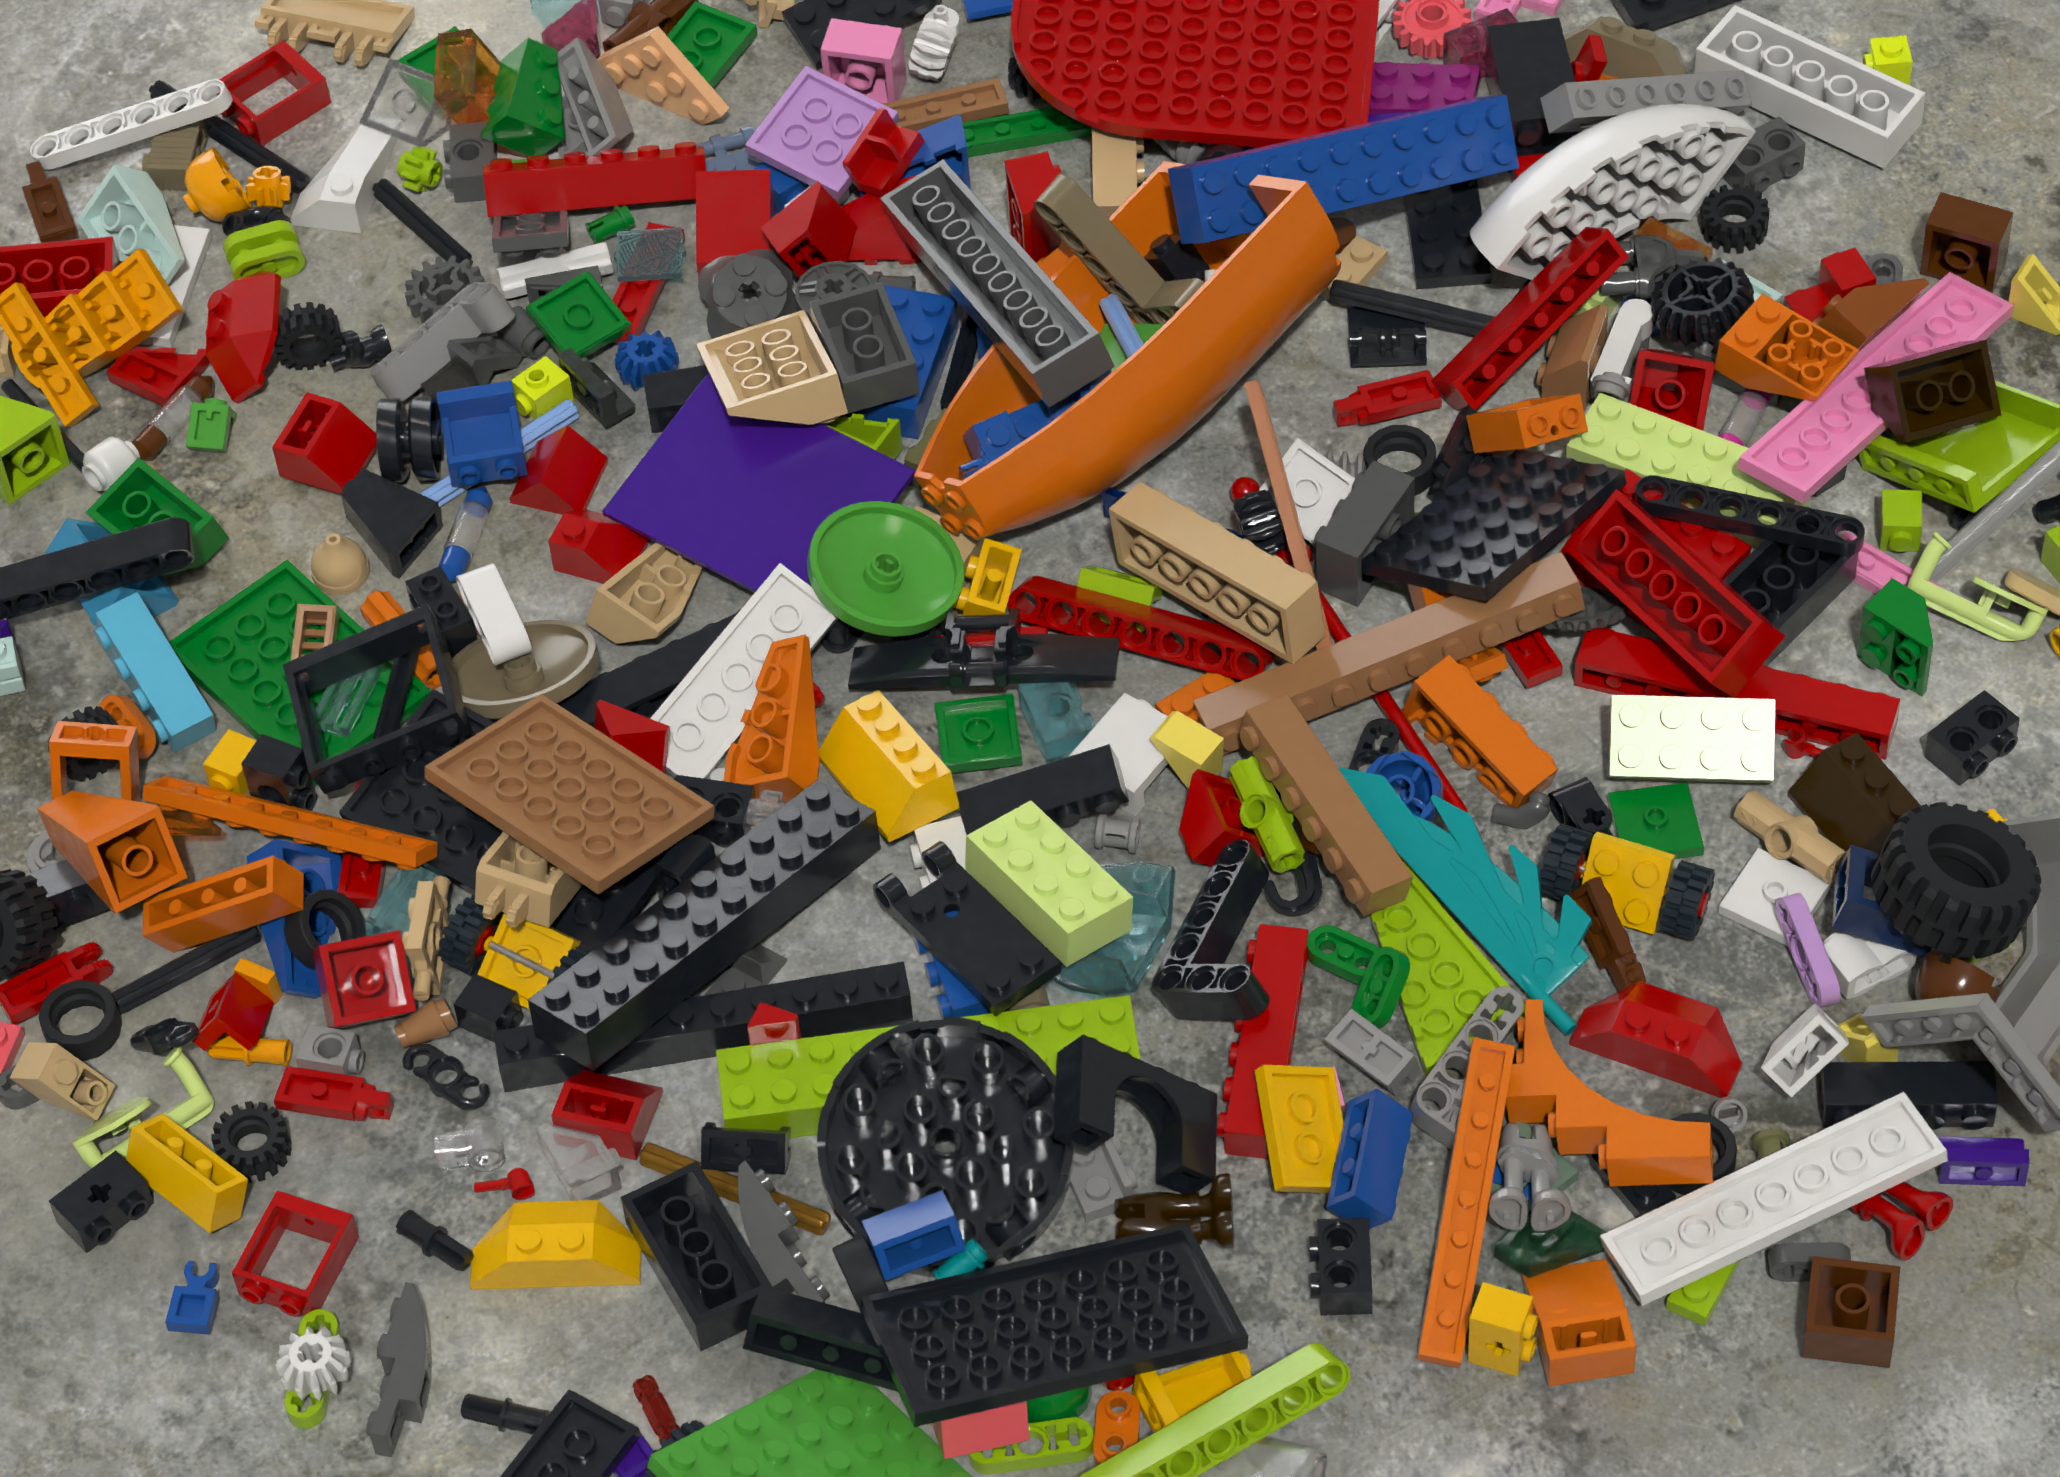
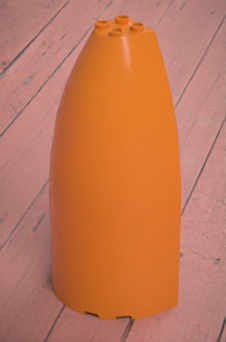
M1163 161L1108 218L1142 257L1151 250V243L1163 234H1180L1168 168L1186 164ZM1257 175L1249 186L1268 217L1253 232L1207 243H1192L1211 268L1210 270H1216V272L1206 282L1205 275L1200 279L1205 283L1175 315L1126 361L1051 423L963 480L962 475L964 473L960 474L959 466L974 460L963 438L972 425L1007 411L1009 414L1042 400L993 344L970 372L947 407L914 474L915 479L922 487L921 494L924 499L935 506L942 515L940 522L944 528L954 535L961 531L975 540H980L984 537L1030 525L1072 509L1123 482L1174 444L1209 413L1339 274L1341 261L1336 257L1335 252L1340 248V244L1331 221L1306 181ZM1073 254L1050 279L1100 334L1104 324L1109 323L1099 303L1102 298H1107L1110 292L1082 261ZM1127 312V314H1128L1129 318L1131 319L1132 323H1133V324H1138V323L1129 315V313Z

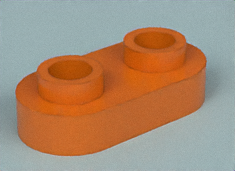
M120 695L106 696L101 701L99 707H102L103 710L106 709L118 725L137 726L139 760L147 759L152 754L156 745L154 728L129 697Z
M1121 1390L1111 1391L1105 1394L1098 1402L1093 1443L1096 1466L1139 1442L1140 1404L1137 1398L1129 1392ZM1114 1407L1125 1408V1410L1120 1413L1112 1411ZM1111 1445H1120L1122 1447L1118 1451L1108 1449Z

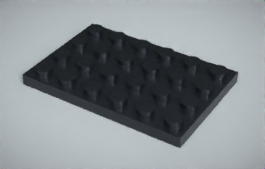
M1518 449L1492 452L1481 463L1471 468L1454 485L1449 486L1432 503L1423 507L1422 511L1401 525L1394 534L1374 548V552H1370L1362 559L1363 574L1488 601L1605 503L1616 489L1620 490L1627 484L1624 470L1607 467L1604 464L1584 463L1573 458L1545 455L1542 452H1528Z

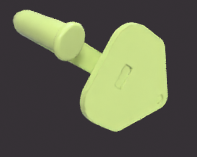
M1935 531L1933 533L1934 537L1924 549L1907 587L1924 597L1926 606L1998 640L2022 641L2034 636L2041 627L2049 610L1976 575L1972 582L1985 588L1978 604L1929 581L1946 549L1950 550L1952 548ZM2011 601H2014L2029 608L2020 625L1990 611L1993 602L2008 609Z
M179 1047L174 1048L169 1053L163 1064L165 1067L170 1066L175 1071L190 1096L163 1114L185 1130L212 1111L214 1100L195 1067L181 1052L182 1048ZM136 1097L125 1102L94 1122L72 1142L82 1160L90 1168H93L114 1151H117L126 1160L130 1137L102 1155L93 1140L110 1131L113 1136L126 1128L130 1133L131 1127L141 1123L137 1114L151 1105L149 1098Z

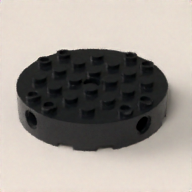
M944 1017L941 1020L923 1022L916 1020L894 1027L869 1041L849 1059L834 1079L824 1107L821 1109L818 1123V1161L823 1187L830 1206L843 1228L852 1238L864 1235L870 1250L871 1247L862 1224L863 1220L939 1191H943L955 1214L963 1241L967 1243L971 1238L975 1239L988 1254L989 1258L984 1262L985 1267L983 1269L993 1267L995 1262L1003 1257L1011 1261L1022 1254L1042 1236L1057 1216L1070 1185L1073 1171L1074 1147L1054 1139L1055 1075L1041 1057L1017 1037L972 1019ZM943 1139H950L957 1143L954 1152L948 1153L935 1150L934 1145ZM950 1257L909 1273L935 1277L932 1271L941 1266Z

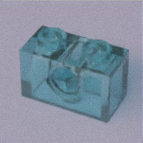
M1069 682L1018 684L1020 710L1046 764L1069 757L1095 727L1091 714L1089 712L1083 713L1080 707L1082 700L1077 685L1075 683L1069 684Z

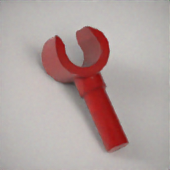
M1792 726L1788 729L1791 741L1783 739L1784 751L1792 759L1801 758L1805 754L1817 758L1823 752L1822 749L1807 742L1805 730L1798 726Z
M522 1168L511 1170L507 1174V1178L474 1183L475 1193L510 1189L512 1198L515 1200H526L535 1194L533 1182L529 1178L528 1172Z

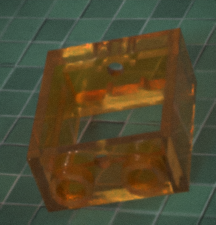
M472 28L438 33L434 99L456 124L488 121V106L492 103L496 94L493 89L501 62Z

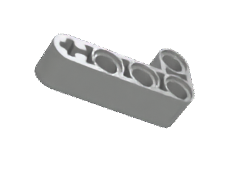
M474 282L457 293L372 369L370 375L388 398H400L404 401L451 361L447 349L449 340L478 337L481 333L490 334L497 332L513 320L516 312L494 283Z
M1500 986L1494 988L1487 995L1420 1085L1410 1106V1111L1413 1112L1412 1121L1420 1129L1452 1151L1471 1047L1469 1038L1479 1037L1485 1040L1504 1043L1514 1029L1523 1010L1521 995L1510 987ZM1500 1008L1505 1009L1506 1011L1498 1019L1497 1024L1491 1021L1494 1012H1497ZM1456 1068L1463 1073L1464 1079L1457 1080L1451 1078L1445 1069ZM1432 1099L1440 1105L1441 1110L1431 1111L1423 1105L1422 1100Z

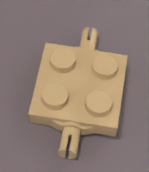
M437 876L433 881H418L416 895L410 898L408 905L409 931H405L402 936L404 953L410 959L412 976L415 979L413 997L419 1001H426L429 999V995H440L446 963L442 962V957L439 956L438 951L442 948L439 946V941L445 936L442 934L443 928L448 927L450 923L446 909L448 906L447 895L450 880L443 876Z

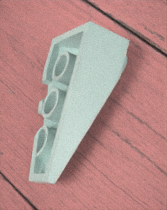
M113 165L77 218V222L88 238L113 236L119 260L122 262L137 249L146 250L168 285L185 259L163 194L147 172Z

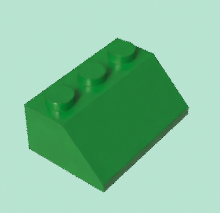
M139 457L85 512L111 535L168 518L187 520L191 526L194 562L184 569L163 574L162 576L203 566L229 539L228 535L211 514Z

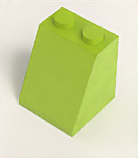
M0 396V497L8 505H11L70 465L54 413Z

